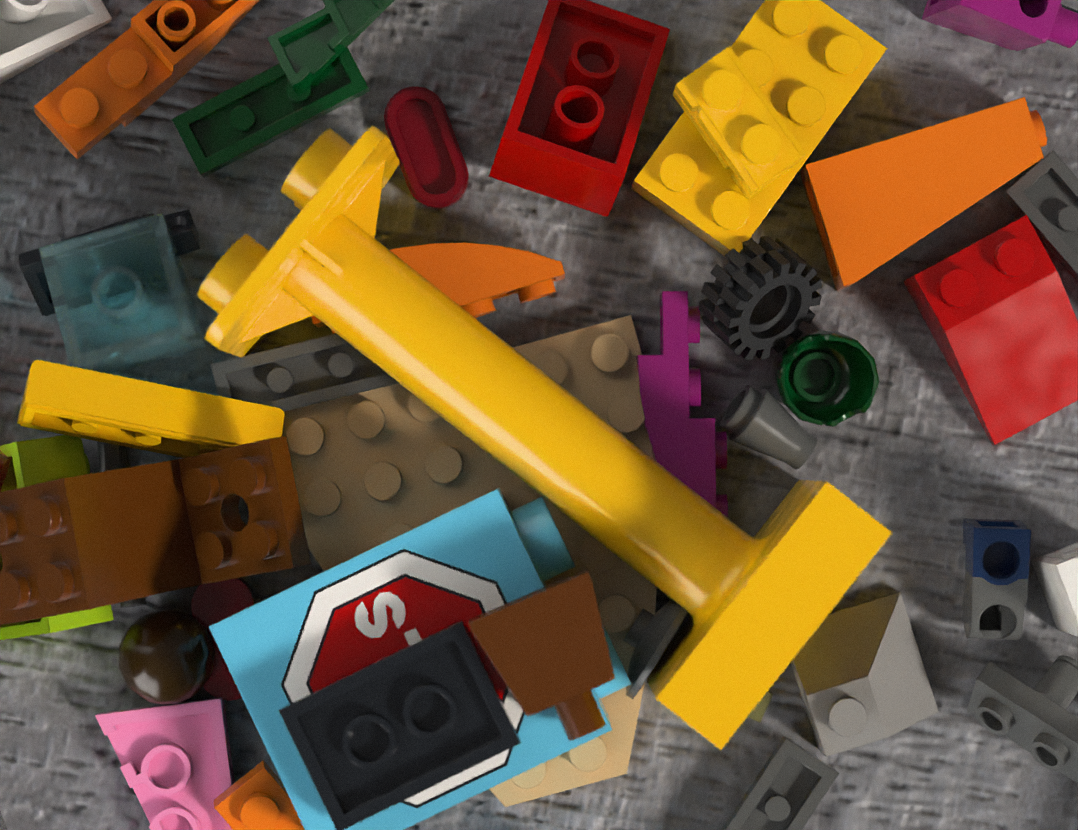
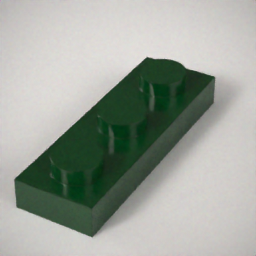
M347 47L307 88L297 94L293 90L280 63L172 118V121L200 175L206 177L370 92Z

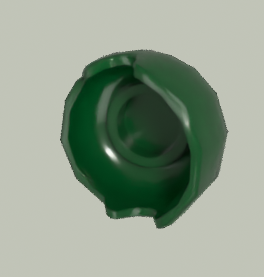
M817 331L809 333L793 342L782 353V359L778 361L775 375L781 401L799 420L821 426L824 424L830 427H834L856 414L865 413L870 408L879 385V377L873 356L858 340L838 331Z

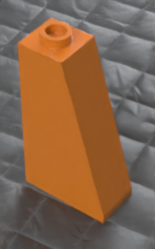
M1025 97L806 164L801 169V179L836 290L856 283L1044 158L1041 147L1047 145L1046 130L1038 111H1029Z

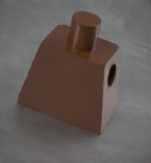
M587 569L470 619L469 626L472 633L527 716L554 706L569 741L590 734L606 725L591 689L614 680L615 675L593 583Z

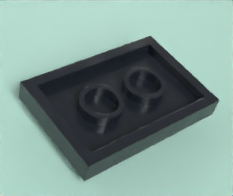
M463 620L279 710L336 830L349 828L521 743V739Z

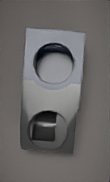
M963 518V544L966 545L965 589L963 597L965 635L967 638L1020 640L1024 623V608L1028 598L1031 529L1020 520Z

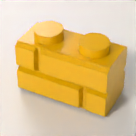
M730 46L675 85L672 95L724 168H731L733 170L732 179L747 199L794 167L807 154Z

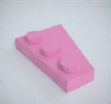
M215 697L185 701L172 705L162 704L109 711L95 715L104 735L108 736L122 765L120 769L129 787L133 788L150 823V830H233L214 808V799L235 783L225 703L222 698Z

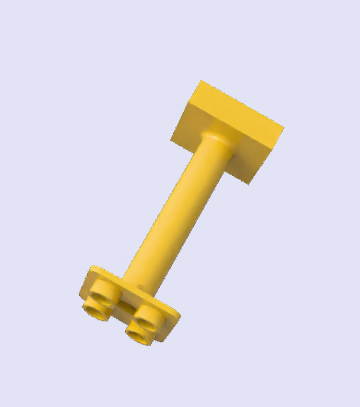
M375 126L370 127L353 146L331 128L326 130L306 150L282 185L281 192L295 202L294 206L301 210V212L271 250L266 249L249 234H245L226 251L202 283L197 297L219 314L208 329L205 340L218 350L242 358L249 355L267 333L311 316L317 317L684 608L691 617L667 646L647 678V682L659 702L721 750L890 537L892 532L828 481L798 480L756 535L753 537L747 534L377 241L375 234L381 192L396 171L400 161L388 136Z

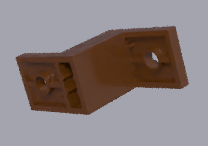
M286 436L265 439L176 460L66 477L0 492V553L3 562L2 571L0 569V625L84 611L197 585L311 564ZM241 497L245 500L249 510L247 525L242 521L239 514L238 506Z

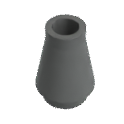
M750 385L744 386L732 399L720 421V427L730 433V441L785 462L795 470L799 469L808 460L817 444V438L806 432L766 388L757 391Z

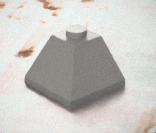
M895 592L829 613L790 662L817 748L826 757L888 738L938 712L901 592Z

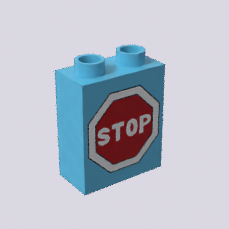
M498 488L209 626L305 830H336L279 710L460 620H463L521 739V743L344 830H404L612 730L609 715L601 699L631 685V681L604 625L603 629L615 679L591 689L606 725L590 734L570 741L554 706L530 716L525 714L469 626L471 618L547 586L546 580L576 567L542 496L511 511L501 489Z

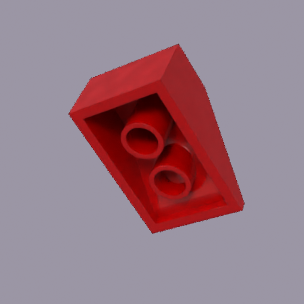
M548 0L489 177L608 217L626 175L670 29L589 0Z
M1027 215L903 281L992 445L1004 441L1078 400V320L1058 271Z

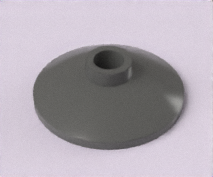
M672 599L656 614H652L643 608L623 640L634 647L627 673L631 685L626 687V696L631 699L637 695L688 613Z

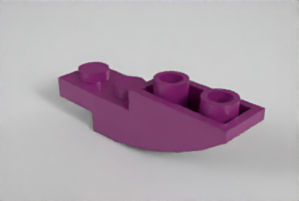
M662 291L659 295L660 355H637L636 357L644 426L651 443L653 458L728 518L727 494H716V469H727L726 431H715V418H690L689 406L701 405L700 368L689 369V343H700L699 306H688V291Z

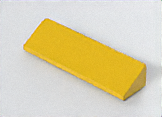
M34 360L29 370L17 424H20L22 427L185 458L265 439L282 437L285 414L282 409L43 360Z

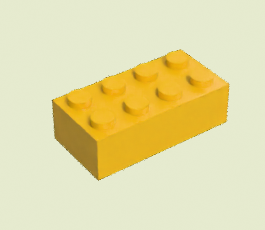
M764 0L731 46L734 53L807 153L798 164L747 199L732 179L733 170L731 168H724L687 114L683 112L633 181L631 187L633 191L723 256L733 248L740 253L743 249V242L751 238L888 49L821 0Z

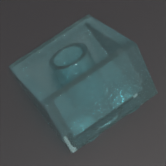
M163 213L39 247L70 366L111 374L206 347L191 289Z

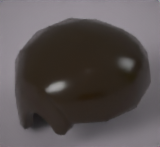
M176 609L152 611L141 616L127 629L119 644V669L128 688L146 701L160 705L177 704L191 699L198 694L212 676L215 648L206 627L197 619L192 618L189 613Z

